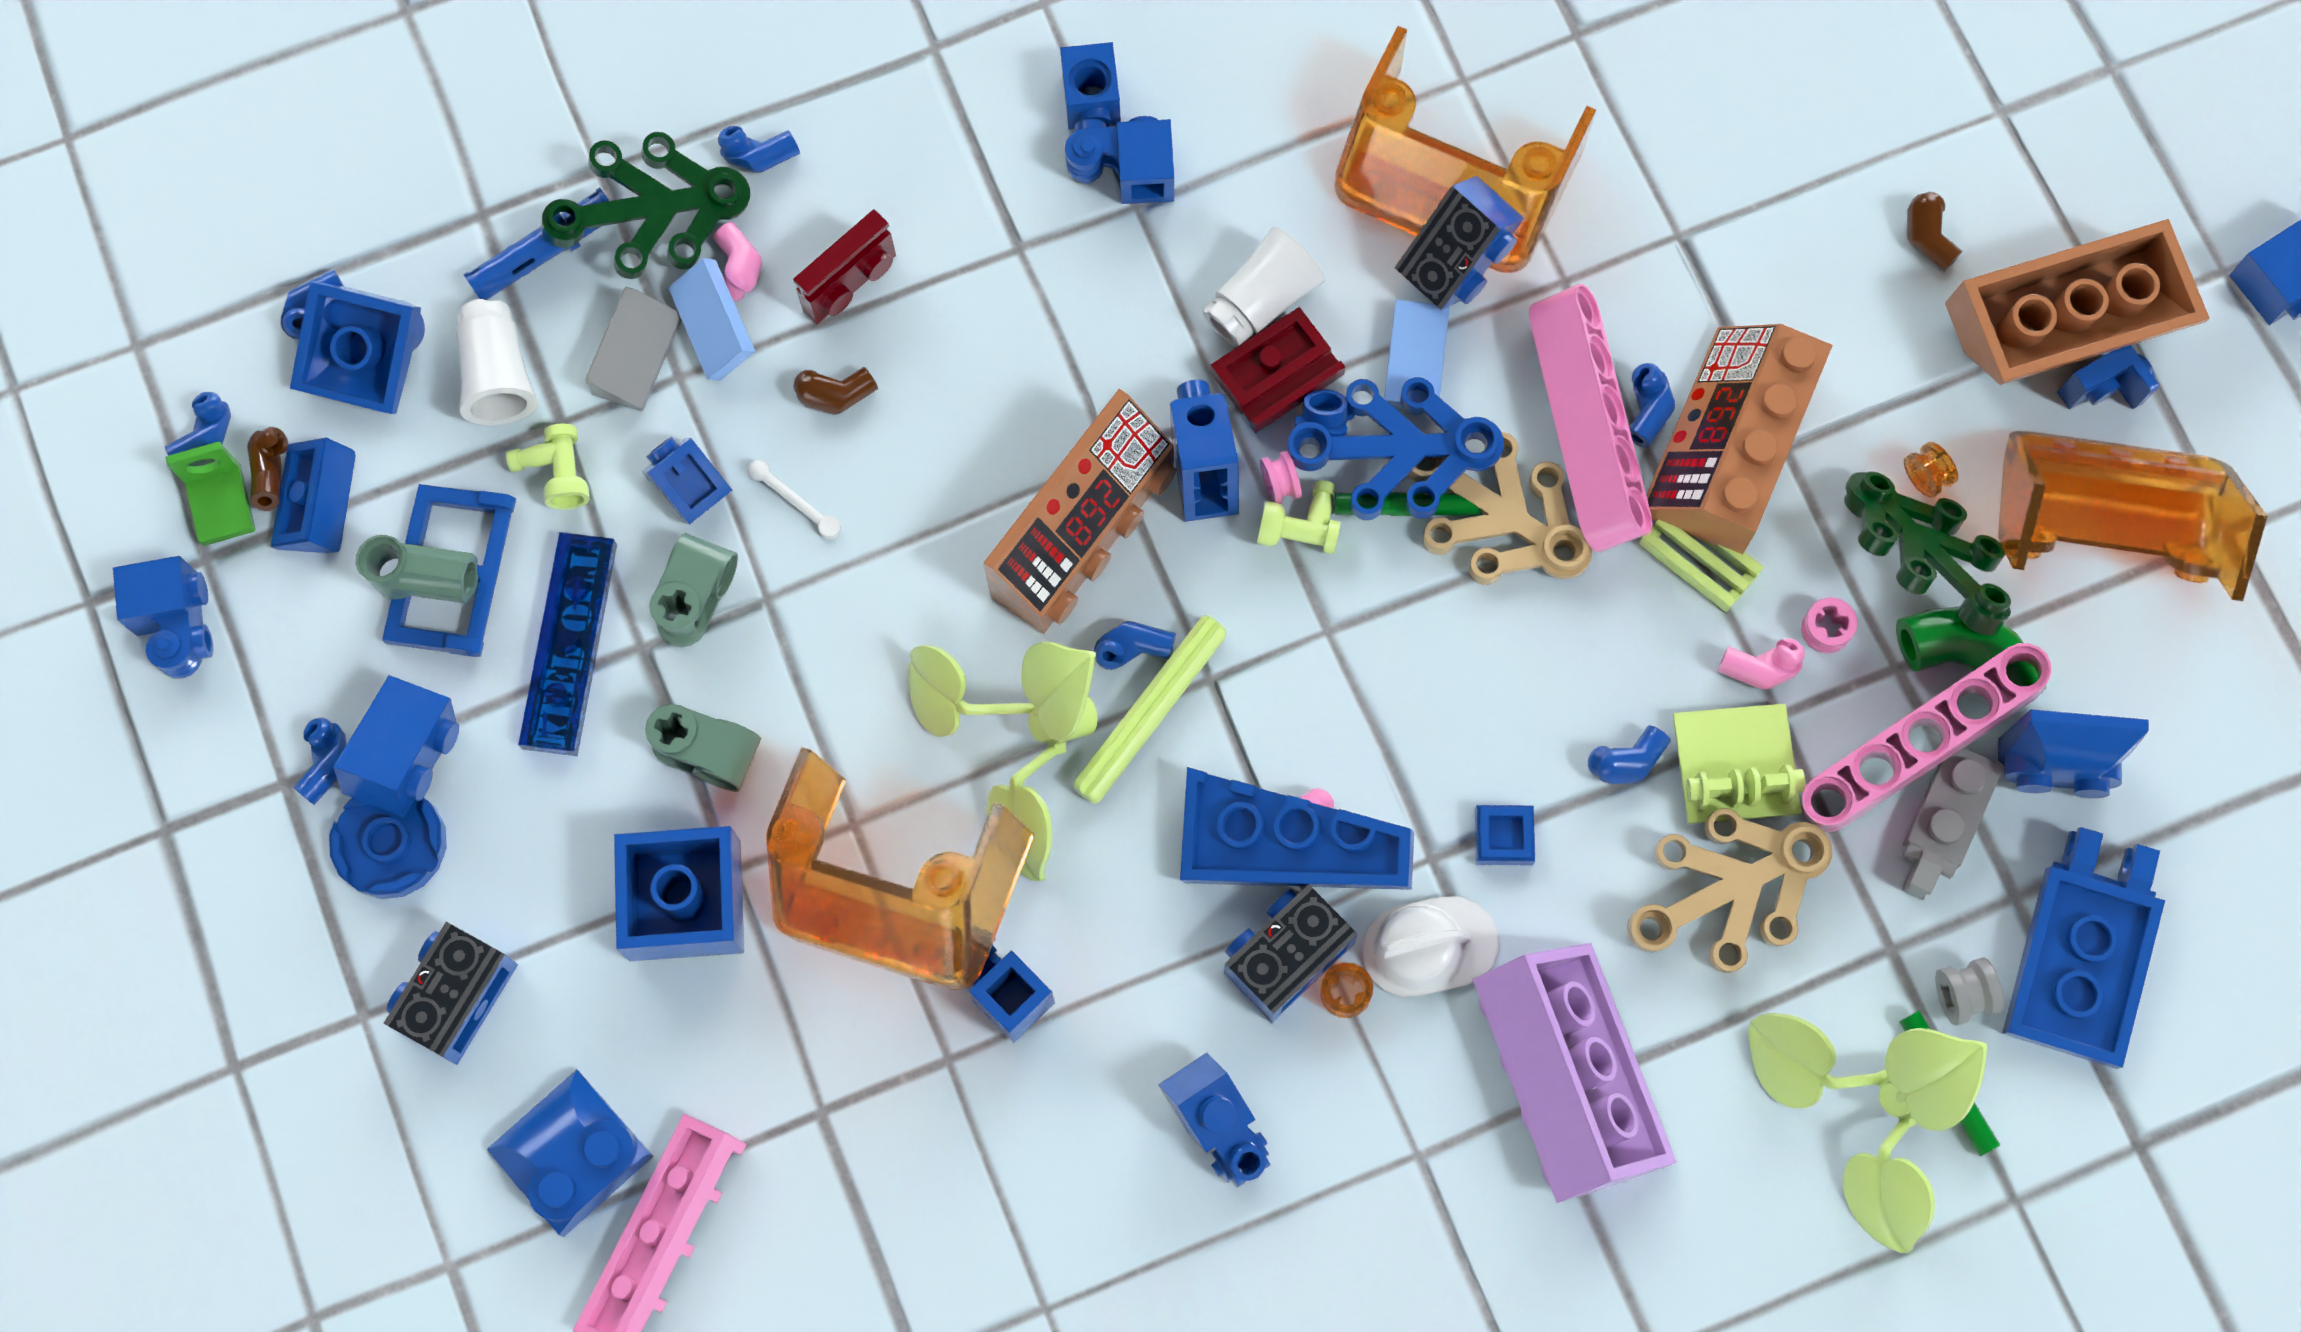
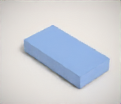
M702 258L668 287L708 380H722L755 353V349L716 260Z
M1404 300L1395 301L1384 399L1395 409H1403L1400 402L1402 387L1407 380L1414 377L1428 380L1433 385L1434 393L1440 397L1450 307L1441 311L1436 305ZM1415 389L1407 394L1409 399L1416 403L1424 402L1427 399V395L1422 390Z

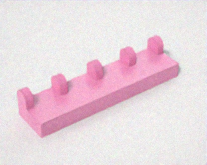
M683 1114L573 1332H642L653 1309L661 1313L663 1312L667 1301L659 1296L680 1255L683 1254L689 1258L691 1257L695 1247L688 1244L687 1241L708 1199L718 1203L722 1192L714 1187L732 1153L742 1155L747 1145L746 1143L724 1131Z

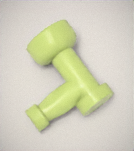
M565 423L550 425L544 429L545 443L533 445L523 450L514 449L507 451L506 459L511 472L524 470L525 467H540L553 464L554 478L549 480L544 487L545 504L548 507L554 509H574L584 506L589 502V487L585 480L576 476L573 444L578 441L576 426Z
M1319 480L1314 483L1312 493L1314 497L1309 507L1307 520L1285 516V509L1281 504L1266 501L1257 544L1274 546L1279 542L1280 538L1323 546V552L1334 554L1341 523L1330 520L1331 500L1334 499L1336 486L1332 482Z

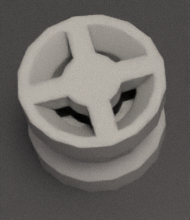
M1983 957L1972 960L1967 968L1960 970L1949 966L1936 971L1935 982L1938 998L1951 1024L1957 1026L1967 1023L1972 1015L1979 1013L1990 1017L2003 1012L2004 996L2002 986L1993 965L1988 959Z

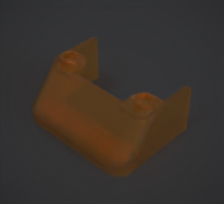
M1397 26L1363 93L1340 157L1334 182L1337 197L1350 208L1417 236L1452 185L1478 176L1524 217V220L1513 233V236L1517 239L1515 246L1504 259L1497 264L1492 262L1489 268L1502 273L1520 271L1531 261L1585 149L1596 109L1586 105L1565 150L1546 142H1530L1521 146L1515 152L1507 169L1408 127L1415 113L1416 98L1413 90L1405 82L1397 79L1402 68L1407 29Z
M2014 431L2009 434L2003 463L1998 539L2013 569L2024 570L2027 559H2037L2041 556V553L2053 551L2056 541L2163 556L2167 564L2175 568L2174 574L2177 577L2196 583L2208 582L2209 577L2217 578L2231 600H2244L2268 516L2229 464L2203 455L2032 431Z
M801 747L766 833L772 917L776 927L797 942L944 989L961 990L970 986L977 980L983 970L1035 834L1004 805L993 802L973 856L970 857L950 851L934 855L921 868L913 889L817 860L824 842L825 831L846 779L811 749Z

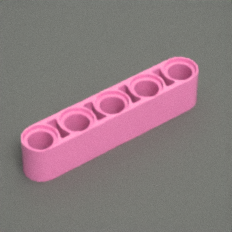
M1577 284L1533 303L1529 307V320L1579 525L1589 546L1596 552H1602L1650 534L1653 522L1600 310L1588 287L1584 284Z
M2018 643L2008 647L1814 777L1806 785L1802 794V813L1806 822L1820 827L1824 832H1835L1846 827L2036 700L2043 693L2051 675V662L2047 654L2040 647L2030 643ZM2016 661L2029 663L2035 668L2038 674V681L2030 686H2018L2009 680L2006 674V667ZM1966 694L1980 695L1987 701L1990 712L1981 719L1967 718L1960 713L1957 707V700ZM1918 726H1929L1939 733L1941 745L1931 752H1922L1916 750L1911 745L1908 734ZM1880 758L1890 764L1893 770V777L1884 784L1874 785L1862 777L1860 766L1868 759ZM1833 790L1843 797L1845 808L1839 815L1834 817L1821 816L1812 807L1811 801L1813 797L1820 791Z

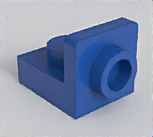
M2130 345L2113 350L2074 372L2057 393L2070 410L2087 399L2092 406L2097 405L2119 390L2130 407L2135 409L2142 405L2159 388V384L2155 379V372L2150 362L2143 355L2137 354Z
M671 436L646 456L651 465L642 471L643 475L648 481H652L686 524L690 525L733 491L692 438H685L677 443Z

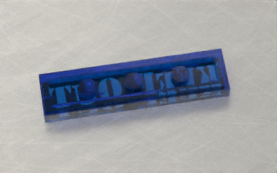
M559 532L518 743L522 750L578 756L617 550V543L613 538Z

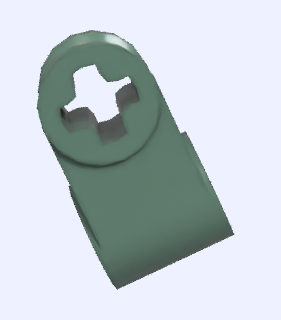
M687 533L682 534L678 538L669 556L664 574L649 604L651 616L656 622L658 632L664 641L672 646L686 647L695 644L702 638L720 599L727 592L735 575L738 564V554L736 552ZM684 608L689 612L687 616L681 614ZM670 614L677 615L673 621L669 619Z
M676 704L663 705L654 710L647 719L645 727L647 740L652 746L654 755L661 763L697 776L711 785L733 792L740 791L762 739L754 731L728 720L715 719ZM678 727L682 728L685 738L675 737L671 744L667 745L663 735L665 733L674 735Z

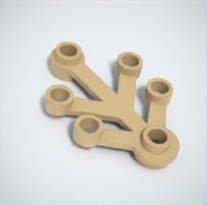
M1501 432L1504 438V445L1510 450V455L1500 458L1492 466L1500 496L1463 473L1448 491L1470 501L1485 515L1452 521L1443 517L1432 519L1426 525L1423 534L1425 548L1433 554L1444 555L1449 553L1457 543L1516 534L1531 545L1503 552L1485 547L1473 554L1469 565V573L1475 582L1482 585H1490L1495 583L1501 574L1539 567L1549 575L1559 579H1570L1580 575L1591 561L1592 548L1586 542L1581 529L1569 523L1562 492L1564 483L1563 470L1553 462H1542L1535 466L1532 471L1529 487L1535 496L1542 499L1546 525H1544L1527 513L1515 460L1518 452L1517 441L1512 435ZM1428 457L1433 461L1434 468L1423 471L1416 466L1408 474V477L1415 482L1427 481L1447 457ZM1543 473L1550 474L1555 478L1556 485L1549 488L1544 487L1538 482L1537 476ZM1435 529H1443L1448 532L1450 540L1446 543H1437L1431 538L1430 533ZM1557 546H1566L1572 551L1573 558L1567 561L1560 560L1555 556L1553 549ZM1481 559H1489L1495 563L1497 570L1493 573L1485 574L1478 569L1477 562Z
M1721 808L1711 813L1705 821L1704 830L1712 842L1723 845L1737 840L1772 853L1753 864L1691 845L1684 836L1679 834L1665 836L1657 842L1654 849L1655 860L1662 868L1677 870L1685 867L1721 880L1667 908L1657 904H1650L1636 910L1631 915L1627 925L1630 941L1635 947L1645 952L1663 950L1673 943L1679 927L1732 901L1722 938L1711 946L1709 959L1712 966L1720 972L1730 973L1737 971L1747 961L1748 952L1745 944L1762 885L1783 875L1775 910L1762 919L1759 931L1762 939L1771 946L1780 947L1790 944L1798 934L1796 916L1807 879L1822 874L1831 862L1832 845L1829 837L1820 827L1808 822H1797L1787 826L1782 831H1778L1741 819L1732 809ZM1718 816H1724L1731 821L1733 830L1730 836H1721L1715 831L1714 821ZM1796 841H1801L1808 845L1810 849L1808 861L1801 862L1793 856L1792 847ZM1667 842H1675L1681 847L1683 855L1679 862H1671L1665 857L1663 851ZM1774 918L1782 919L1788 926V934L1783 940L1775 938L1770 932V923ZM1644 919H1652L1659 925L1660 932L1655 940H1648L1641 934L1640 926ZM1724 944L1732 945L1737 951L1738 958L1732 966L1726 965L1720 960L1719 950Z

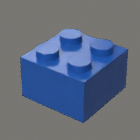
M731 826L614 834L616 949L629 962L744 953L741 841Z

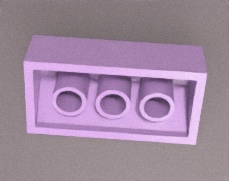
M1591 943L1525 954L1473 979L1479 995L1480 1008L1488 1019L1500 1051L1501 1064L1509 1075L1521 1107L1522 1120L1530 1131L1542 1163L1543 1176L1551 1187L1556 1203L1584 1196L1677 1163Z

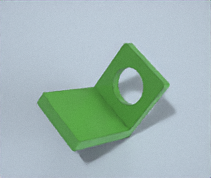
M215 442L165 457L167 466L185 483L197 539L202 546L252 533L256 530L241 464L221 442ZM215 459L214 462L207 465L189 466L190 463L197 460Z

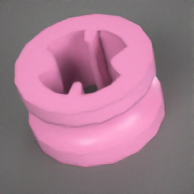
M1288 451L1279 453V458L1276 461H1271L1268 457L1260 459L1263 481L1271 502L1282 504L1285 496H1291L1294 500L1302 497L1299 477Z
M1829 597L1820 599L1812 605L1802 620L1801 631L1803 639L1809 647L1818 652L1833 653L1841 650L1851 640L1857 630L1858 621L1855 611L1848 603L1841 599ZM1825 614L1831 615L1833 623L1842 625V628L1833 637H1828L1826 628L1817 627L1816 625Z

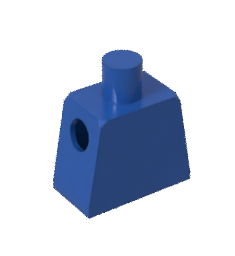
M1204 380L1186 381L1177 387L1178 399L1170 403L1171 438L1174 445V459L1184 521L1239 514V465L1226 397L1220 393L1210 394L1209 384Z

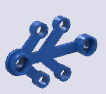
M1421 377L1411 378L1404 383L1400 397L1401 405L1410 414L1421 415L1425 413L1445 433L1424 434L1379 395L1376 384L1367 379H1358L1353 381L1347 388V409L1356 416H1369L1389 435L1331 437L1328 430L1321 424L1306 422L1296 426L1288 438V453L1295 467L1303 471L1319 470L1329 460L1391 459L1368 483L1358 485L1351 494L1350 508L1352 513L1357 518L1367 521L1373 520L1381 514L1384 499L1424 458L1447 457L1427 481L1416 482L1408 489L1406 508L1412 516L1419 519L1429 518L1436 513L1440 497L1466 470L1478 472L1491 468L1499 461L1504 448V438L1496 424L1482 417L1464 419L1434 393L1433 385L1428 380ZM1418 389L1427 395V399L1424 402L1416 403L1411 401L1407 394L1412 390ZM1365 391L1372 396V401L1364 405L1358 404L1352 396L1356 392ZM1471 439L1480 440L1485 445V450L1480 453H1473L1466 448L1465 443ZM1306 444H1312L1319 449L1320 453L1314 458H1306L1301 455L1299 450ZM1418 493H1426L1431 496L1433 503L1427 507H1420L1414 503L1413 496ZM1368 494L1375 497L1378 503L1373 508L1365 509L1358 504L1357 499L1362 495Z

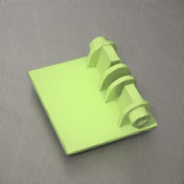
M1786 704L1673 713L1688 824L1705 823L1711 813L1721 808L1734 810L1741 819L1802 814L1799 792H1804L1806 781L1804 771L1802 769H1795ZM1718 816L1714 822L1730 820L1724 816Z

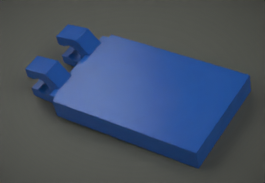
M2079 827L2077 832H2069L2062 856V863L2054 861L2052 866L2045 868L2002 1034L2119 1069L2123 1068L2165 904V900L2156 898V892L2150 890L2154 881L2160 850L2140 844L2134 845L2133 849H2125L2118 873V880H2114L2093 873L2103 833Z

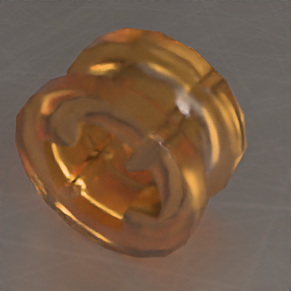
M1935 442L1925 443L1920 448V454L1910 453L1904 459V468L1910 481L1917 490L1929 498H1935L1942 492V485L1951 487L1958 481V471L1955 463L1949 454Z
M1343 962L1334 965L1326 972L1320 986V998L1323 1006L1329 1013L1339 1018H1352L1360 1015L1367 1009L1373 995V983L1370 975L1363 967L1355 963ZM1341 976L1352 977V985L1357 981L1361 984L1363 992L1355 995L1352 1005L1340 1004L1342 997L1339 996L1335 1000L1330 992V989L1338 986Z

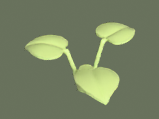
M1054 642L1034 644L1025 653L1021 672L1023 690L1031 703L969 704L962 700L966 689V679L958 662L939 647L932 645L914 647L910 653L909 691L915 714L921 725L928 732L938 737L954 734L959 727L960 713L963 715L1029 714L1028 723L1031 734L1037 741L1048 744L1046 750L1011 777L1010 787L1006 785L992 787L988 796L986 810L989 833L1003 859L1014 870L1033 881L1046 880L1044 869L1052 844L1051 818L1041 796L1034 789L1023 786L1026 778L1055 755L1065 753L1067 750L1066 741L1091 735L1095 731L1098 721L1097 711L1088 694L1096 653L1089 650L1069 648Z
M1780 1013L1762 1014L1752 1019L1748 1028L1753 1066L1762 1087L1777 1102L1791 1108H1807L1820 1100L1823 1086L1829 1089L1869 1085L1881 1087L1879 1091L1881 1106L1891 1116L1898 1117L1899 1122L1879 1147L1878 1157L1867 1153H1858L1849 1159L1844 1170L1843 1190L1846 1202L1854 1218L1872 1238L1900 1253L1912 1251L1916 1242L1926 1233L1933 1220L1935 1211L1934 1192L1930 1181L1914 1163L1904 1158L1891 1159V1152L1905 1132L1917 1123L1925 1129L1941 1131L1954 1127L1966 1117L1976 1100L1982 1084L1986 1065L1987 1044L1981 1041L1953 1037L1931 1029H1910L1900 1033L1889 1044L1885 1058L1886 1070L1883 1069L1875 1074L1833 1077L1828 1073L1836 1061L1835 1048L1819 1028L1801 1018Z

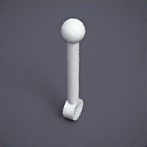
M754 460L750 463L748 467L749 476L755 481H764L815 522L823 538L831 540L839 536L841 526L836 517L823 516L769 472V465L765 461Z

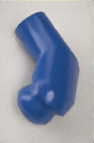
M335 269L288 292L280 323L282 330L289 337L299 339L310 282H322L344 287Z
M1653 363L1641 364L1632 373L1633 390L1640 413L1629 428L1633 442L1644 448L1649 447L1675 410V400L1669 380L1665 373Z
M203 392L195 397L192 402V408L197 417L193 432L164 446L168 456L215 442H221L223 445L231 419L229 405L221 401L217 393Z
M1126 621L1097 640L1094 646L1095 660L1100 667L1106 670L1120 668L1142 653L1168 660L1173 651L1176 633L1134 621Z
M323 717L311 720L304 729L303 738L311 745L313 765L293 786L298 793L313 805L337 781L333 766L346 746L345 733L341 727Z
M1648 725L1632 748L1610 749L1607 746L1595 748L1588 757L1589 771L1593 775L1599 776L1602 782L1608 784L1638 783L1646 778L1671 742V739L1659 728Z

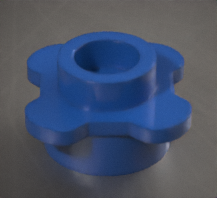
M1316 390L1305 396L1302 406L1303 413L1295 418L1294 426L1296 427L1306 422H1315L1324 426L1331 434V437L1345 436L1348 429L1346 424L1348 420L1354 419L1355 415L1347 409L1348 402L1343 394L1334 390Z

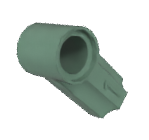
M375 535L368 538L356 553L355 565L359 574L383 597L389 599H403L407 596L467 604L470 597L475 594L479 578L477 573L478 559L473 553L404 544L389 535ZM398 559V564L391 573L380 576V571L386 562Z

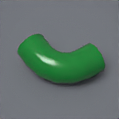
M1959 606L1922 611L1900 618L1896 623V635L1901 653L1906 663L1915 672L1950 662L1965 665L1974 671L2008 647L2024 642L2016 632L2005 624L1993 636L1982 635L1971 630L1961 621L1958 615ZM2016 661L2006 667V674L2009 680L2018 686H2030L2038 681V674L2029 663Z

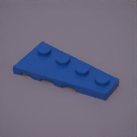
M1187 767L1180 880L1182 882L1193 884L1306 887L1309 884L1311 887L1412 890L1414 831L1411 828L1342 809H1333L1312 803L1306 799L1288 794L1286 796L1257 788L1255 785L1233 779L1228 780Z

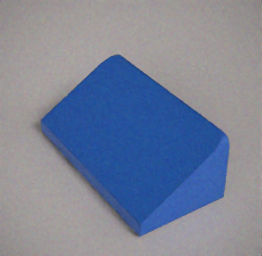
M327 437L288 444L271 548L315 553H335L340 551L356 457L353 449Z

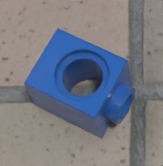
M1113 42L1060 47L1068 130L1075 129V124L1084 119L1102 120L1106 123V127L1117 125V122H1121ZM1086 87L1102 89L1096 95H1085L1080 92Z

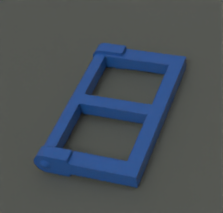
M423 484L418 485L405 544L423 546L432 505L494 513L483 565H477L479 584L467 635L404 627L411 596H407L403 599H391L382 638L385 644L448 652L469 657H481L484 646V634L511 514L514 512L516 504L515 497L488 491L478 492Z

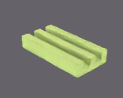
M1658 519L1652 527L1650 534L1644 535L1639 545L1725 613L1729 611L1764 568L1745 552L1742 555L1721 545L1717 547L1703 541L1744 573L1741 576L1685 531ZM1664 533L1698 562L1732 587L1729 593L1659 537Z

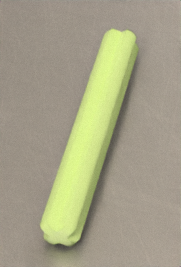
M1206 615L1198 620L1076 778L1074 789L1079 795L1094 804L1101 801L1225 639L1226 630L1219 622Z

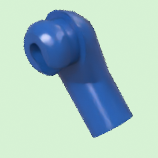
M739 126L726 127L718 136V144L721 147L720 155L729 164L755 173L764 172L800 154L798 145L789 130L762 143L748 138Z

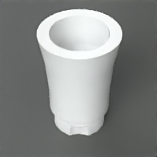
M1272 227L1248 260L1215 293L1216 299L1204 308L1203 315L1227 343L1233 347H1238L1249 340L1251 336H1255L1263 331L1297 300L1323 284L1325 278L1314 259L1294 238L1283 230Z
M478 299L466 303L462 306L460 314L457 315L458 329L456 331L461 372L460 414L468 422L484 426H497L522 420L535 411L538 401L527 375L520 349L517 326L512 321L510 307L501 300L488 301Z

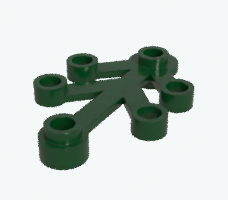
M652 132L643 141L641 150L643 161L652 168L667 169L691 186L671 190L622 159V152L615 143L603 140L595 143L590 149L588 158L590 170L598 177L613 179L638 196L579 206L576 202L568 199L552 201L543 211L541 230L549 243L557 247L566 248L576 245L582 239L585 229L645 219L631 242L620 245L614 257L616 272L623 278L636 279L645 272L649 254L676 214L698 210L687 231L674 235L667 249L669 262L678 269L686 270L692 268L698 262L701 246L719 220L734 219L745 211L750 200V187L745 177L735 169L715 167L707 170L676 151L675 143L668 134ZM653 144H661L667 149L668 154L663 157H656L650 153L648 148ZM600 153H608L614 157L615 162L610 166H603L596 161L595 157ZM718 185H727L732 189L733 196L721 198L715 193L714 188ZM560 212H566L572 215L574 222L569 226H561L556 223L554 216ZM686 244L693 249L694 255L689 258H681L675 253L674 248L677 245ZM628 253L635 254L640 259L641 264L635 268H629L621 262L620 258Z
M1871 471L1852 474L1845 485L1846 495L1844 502L1854 515L1862 519V531L1858 536V542L1861 547L1873 555L1886 556L1899 535L1901 568L1896 574L1897 582L1905 590L1913 594H1925L1936 579L1937 570L1965 598L1958 609L1961 621L1968 628L1986 636L1996 635L2011 614L2009 607L2011 605V598L2002 588L1989 583L1980 585L1952 557L1969 562L1981 571L1993 572L2006 555L2003 545L1987 535L1976 536L1972 543L1951 536L1958 532L1967 518L1966 510L1954 500L1940 498L1932 506L1897 493L1893 482L1881 473ZM1913 519L1931 524L1935 529L1918 524Z

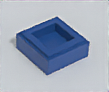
M1476 805V865L1533 866L1535 863L1534 805Z

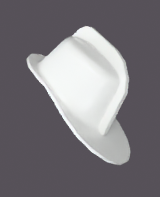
M1460 896L1433 898L1398 906L1384 912L1368 927L1362 943L1363 964L1371 980L1385 992L1399 997L1422 996L1466 986L1472 983L1474 978L1489 971L1494 965L1499 951L1498 930L1490 914L1478 903Z

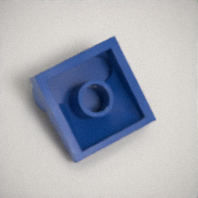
M310 282L290 389L388 414H396L412 351L421 344L425 333V324L420 313L421 307L353 288L322 282Z
M2030 709L1998 738V761L2005 766L2004 778L2009 782L2016 783V790L2020 792L2046 793L2052 791V787L2074 789V795L2081 798L2108 797L2110 789L2122 785V762L2134 751L2149 731V720Z
M577 1069L487 1148L498 1164L528 1198L534 1211L545 1218L557 1234L565 1237L654 1157Z

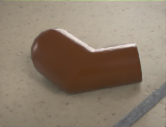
M1935 192L1922 193L1912 199L1907 209V239L1912 246L1945 272L1963 251L1942 234V216L1946 206L1944 199Z
M865 367L857 370L842 381L821 375L813 370H804L796 376L793 385L797 398L802 404L832 415L844 412L879 389L874 378Z
M276 427L255 431L247 443L251 472L250 501L254 508L261 511L275 509L280 501L282 467L280 455L287 451L288 439L284 432Z

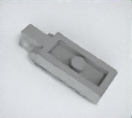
M1964 747L1937 766L1902 844L1906 847L1902 856L1914 861L1902 891L1924 900L1926 894L1930 895L1940 874L1949 879L1954 876L1956 869L1962 865L2005 767L2004 765Z

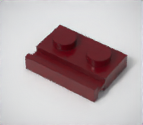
M875 209L870 211L793 278V282L798 286L796 291L802 310L817 325L828 315L835 316L842 312L851 302L855 291L868 280H878L891 267L896 252L892 235L887 230L889 223Z
M1298 307L1210 364V373L1238 411L1244 414L1251 423L1253 431L1257 433L1303 403L1305 396L1310 392L1322 390L1344 376L1345 365L1342 361L1336 359L1331 352L1329 344L1302 309Z

